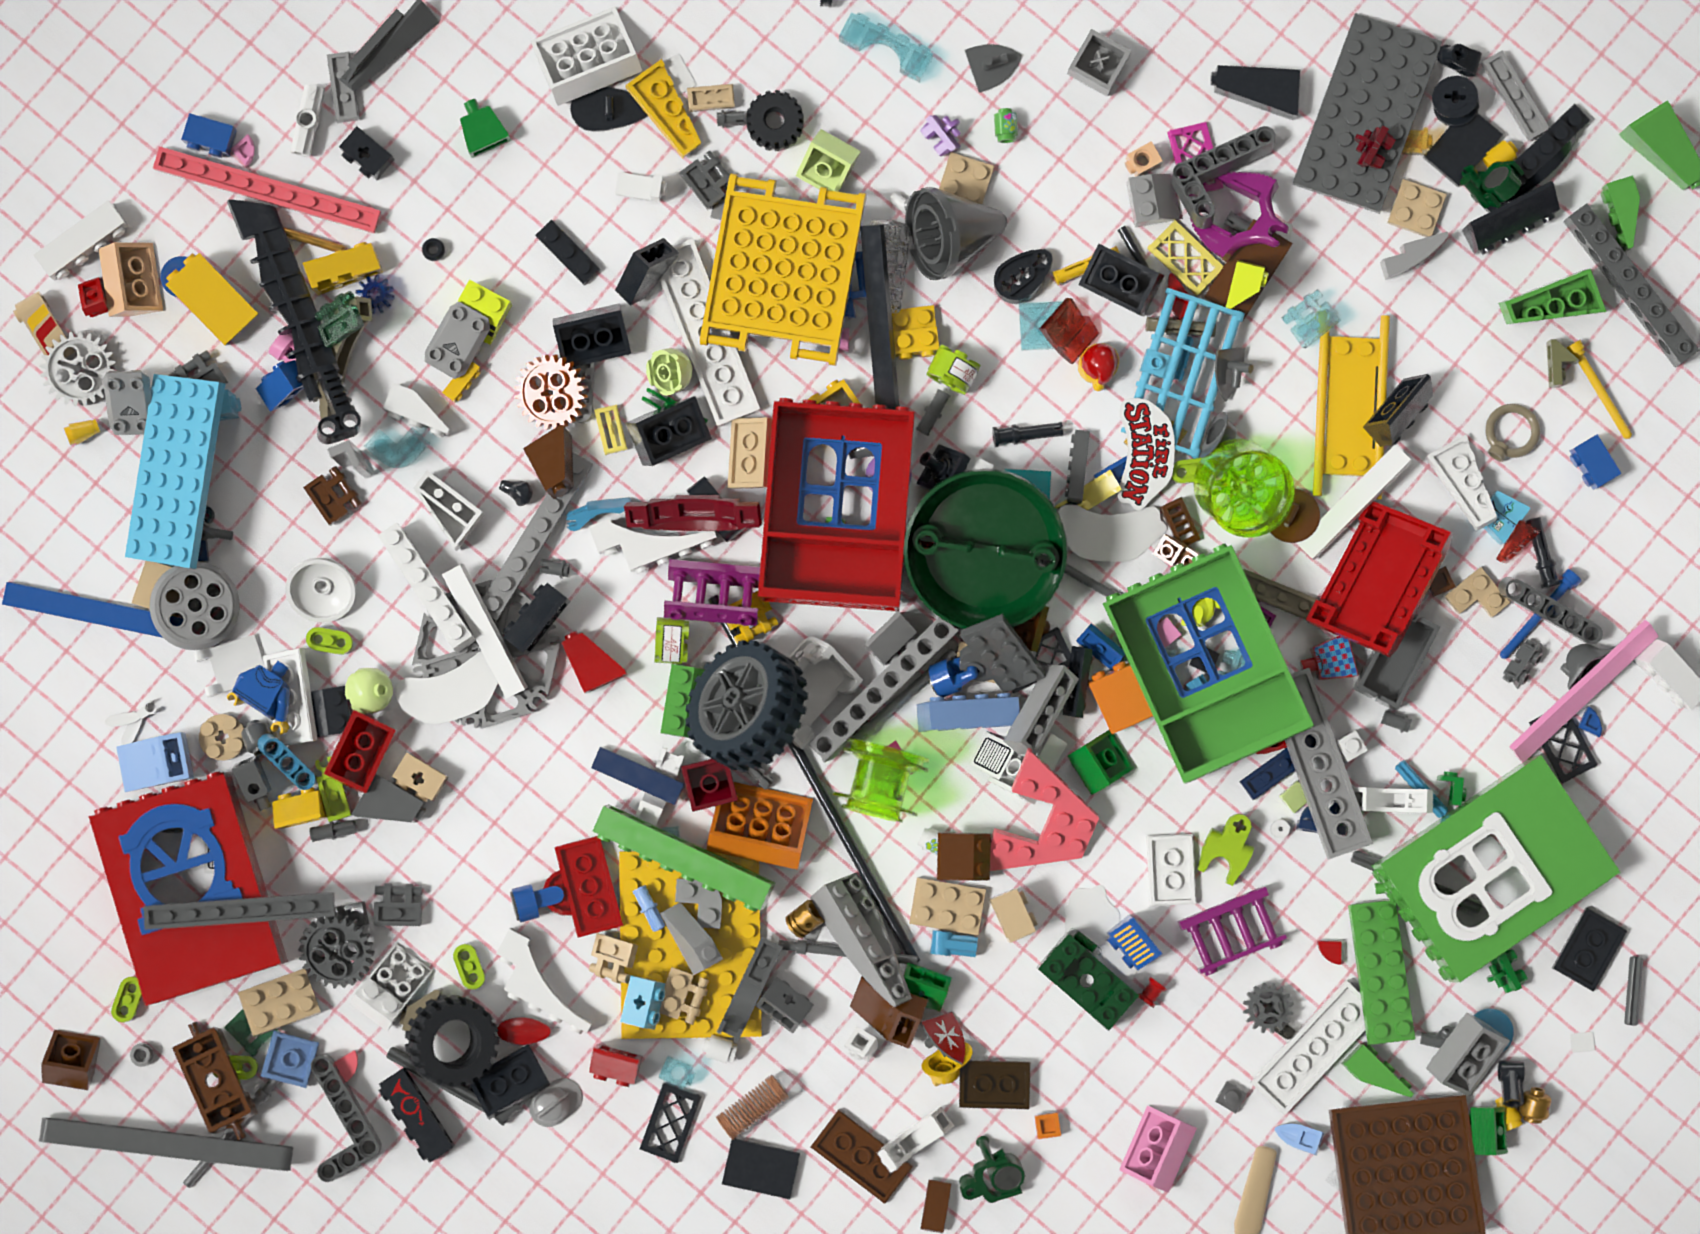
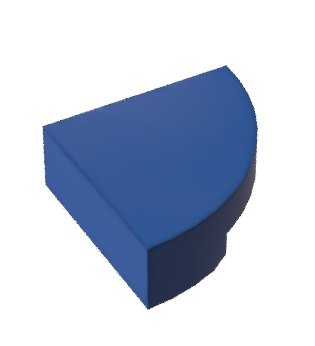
M1588 706L1578 728L1596 737H1600L1602 733L1600 719L1596 711Z

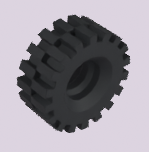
M770 90L765 91L766 94H759L755 101L752 100L746 118L747 130L751 139L755 140L759 147H765V150L775 149V151H780L781 148L788 149L789 145H794L797 142V138L802 134L804 116L801 105L797 103L794 97L791 98L787 92L783 94L780 93V90H775L773 93ZM779 112L783 115L784 123L780 128L773 129L767 125L766 117L769 113Z

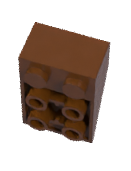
M861 976L850 1007L887 1041L909 1049L922 1020L928 1000L910 993L911 1000L893 1007Z

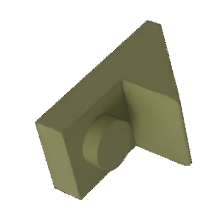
M1550 339L1546 342L1549 388H1558L1563 385L1566 379L1565 368H1562V365L1576 364L1579 362V359L1556 339Z

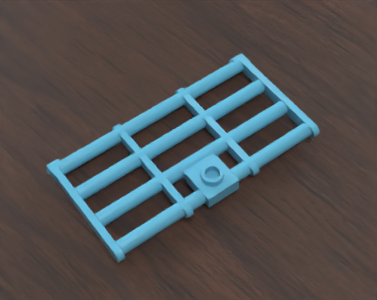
M1166 288L1165 293H1167L1155 333L1150 338L1152 339L1150 349H1146L1139 370L1142 374L1140 380L1136 382L1135 386H1137L1134 398L1143 399L1146 390L1157 393L1159 396L1156 406L1164 411L1168 397L1181 401L1172 427L1175 451L1187 454L1195 459L1199 458L1201 453L1199 448L1211 412H1214L1215 409L1213 405L1218 392L1215 371L1205 402L1202 403L1191 398L1204 358L1215 361L1216 355L1207 352V348L1218 314L1222 312L1232 316L1222 349H1231L1239 324L1243 322L1245 313ZM1178 297L1189 302L1177 340L1173 341L1163 336L1175 298ZM1197 305L1210 308V312L1197 349L1185 345ZM1161 343L1174 347L1171 356L1158 352ZM1184 350L1196 354L1183 396L1170 392L1182 351ZM1151 375L1164 379L1161 388L1148 384ZM1189 405L1202 408V412L1190 449L1178 446L1177 442ZM1122 427L1121 432L1126 434L1125 427Z

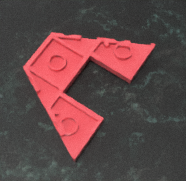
M1028 748L1012 785V792L1053 804L1038 841L994 828L991 835L990 871L1082 858L1099 820L1098 814L1091 807L1087 806L1079 795L1077 796L1047 764H1044Z

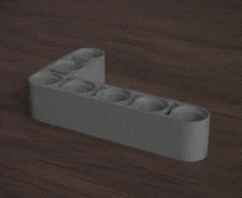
M1268 126L1259 127L1185 160L1174 167L1172 186L1196 227L1200 229L1209 228L1213 224L1215 206L1202 184L1270 154L1274 148L1276 135L1272 128ZM1261 139H1266V140H1268L1269 142H1262V141H1260V140H1261ZM1241 148H1245V149H1247L1248 151L1244 152V151H1241L1240 149H1241ZM1224 157L1228 160L1222 161L1219 158ZM1203 166V167H1206L1207 169H1206V170H1201V169H1199V167ZM1178 176H1185V177H1187V178H1186V179H1180V178H1178ZM1195 194L1198 197L1192 198L1189 195ZM1200 213H1207L1208 216H1201Z
M328 1054L315 1057L311 1062V1070L354 1144L318 1166L317 1175L324 1182H331L376 1156L382 1148V1143L348 1083L344 1081L334 1063V1059ZM320 1059H325L328 1062L329 1066L326 1072L318 1069L317 1063ZM332 1079H336L340 1083L338 1092H333L329 1088V1083ZM343 1100L351 1102L352 1109L350 1112H345L341 1109V1102ZM355 1120H360L364 1125V1129L360 1133L354 1131L352 1127ZM367 1140L375 1143L376 1148L373 1153L367 1152L364 1148ZM350 1152L355 1156L353 1165L346 1164L344 1161L345 1153ZM327 1164L332 1165L335 1169V1174L332 1177L324 1174V1166Z

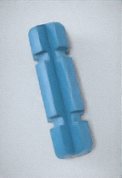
M1187 336L1185 345L1192 347L1194 338ZM1182 351L1174 380H1183L1184 369L1187 367L1190 352Z

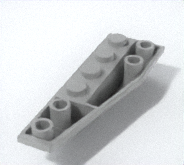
M857 873L822 886L810 899L846 957L865 980L893 1007L911 1000L910 992L881 914Z

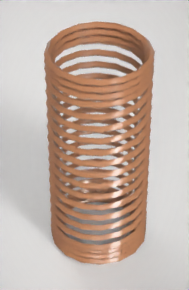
M770 1074L765 1079L773 1093L763 1081L761 1082L770 1096L758 1084L767 1099L755 1086L764 1102L754 1089H751L761 1105L751 1092L748 1091V1094L758 1108L749 1096L745 1094V1097L755 1111L743 1096L741 1097L752 1114L742 1101L738 1099L749 1117L736 1101L735 1104L744 1117L739 1113L734 1104H731L741 1120L729 1106L728 1109L737 1122L727 1109H725V1112L734 1125L724 1112L721 1111L716 1116L719 1124L732 1140L738 1137V1134L741 1135V1131L745 1132L748 1126L751 1127V1123L755 1124V1121L758 1122V1119L765 1117L768 1111L772 1112L775 1106L778 1107V1103L782 1104L781 1100L785 1102V1100L789 1099V1096L773 1075Z

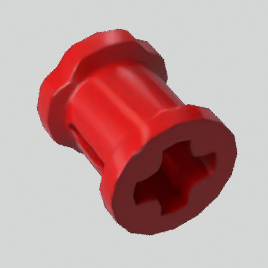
M1150 977L1148 985L1138 995L1141 1000L1154 1008L1158 997L1162 992H1166L1167 989Z

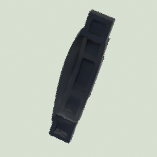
M1573 104L1515 160L1524 171L1523 176H1519L1521 186L1514 196L1500 202L1501 204L1510 202L1537 186L1567 157L1575 143L1577 132L1590 121L1576 104ZM1490 206L1485 210L1489 213L1497 208Z

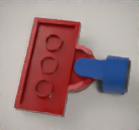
M597 836L554 847L560 870L552 873L547 878L543 889L533 891L532 885L528 884L513 888L510 891L515 916L520 923L540 918L538 909L547 906L555 914L572 916L577 938L623 926L602 842Z

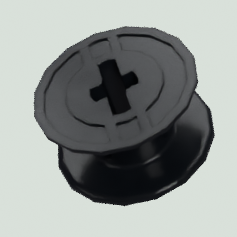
M1458 75L1449 76L1441 80L1434 88L1432 94L1434 114L1444 125L1451 127L1464 126L1476 117L1479 110L1478 90L1468 78Z

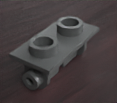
M1528 639L1526 643L1523 642L1514 655L1521 662L1517 663L1511 660L1503 672V679L1509 683L1513 680V684L1517 689L1521 684L1524 685L1530 677L1529 671L1533 665L1536 666L1542 659L1543 650L1540 644L1537 643L1535 646V643Z

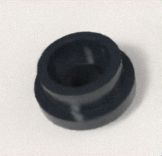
M430 238L423 243L422 254L427 260L438 261L444 256L445 246L439 239ZM433 246L438 248L435 254H431L429 251Z

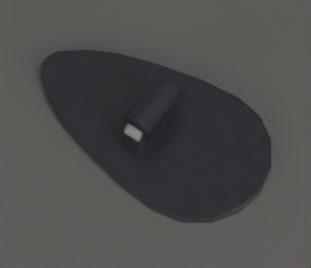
M603 87L571 101L570 106L571 116L576 125L583 130L591 132L625 127L648 116L628 91L610 87Z

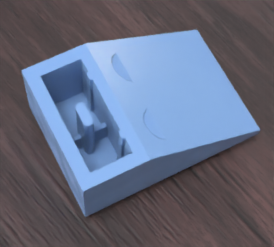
M186 733L168 734L117 746L125 792L194 779Z

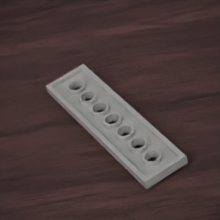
M1310 668L1292 673L1291 676L1315 727L1286 739L1285 743L1326 857L1331 859L1372 845L1373 843ZM1307 735H1312L1316 739L1314 748H1310L1305 744V737ZM1315 757H1320L1324 761L1322 770L1314 768L1313 759ZM1323 779H1327L1332 783L1330 792L1322 790L1321 781ZM1331 801L1339 804L1340 811L1338 814H1333L1329 811V803ZM1339 823L1347 826L1348 833L1346 836H1340L1337 833Z

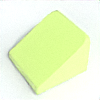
M1295 781L1279 795L1293 813H1296L1307 803L1299 781Z

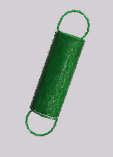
M1077 931L1073 938L1093 953L1098 945L1080 931Z

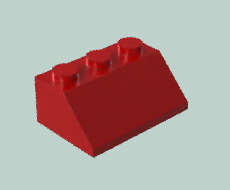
M353 710L323 774L353 790L366 794L396 730Z

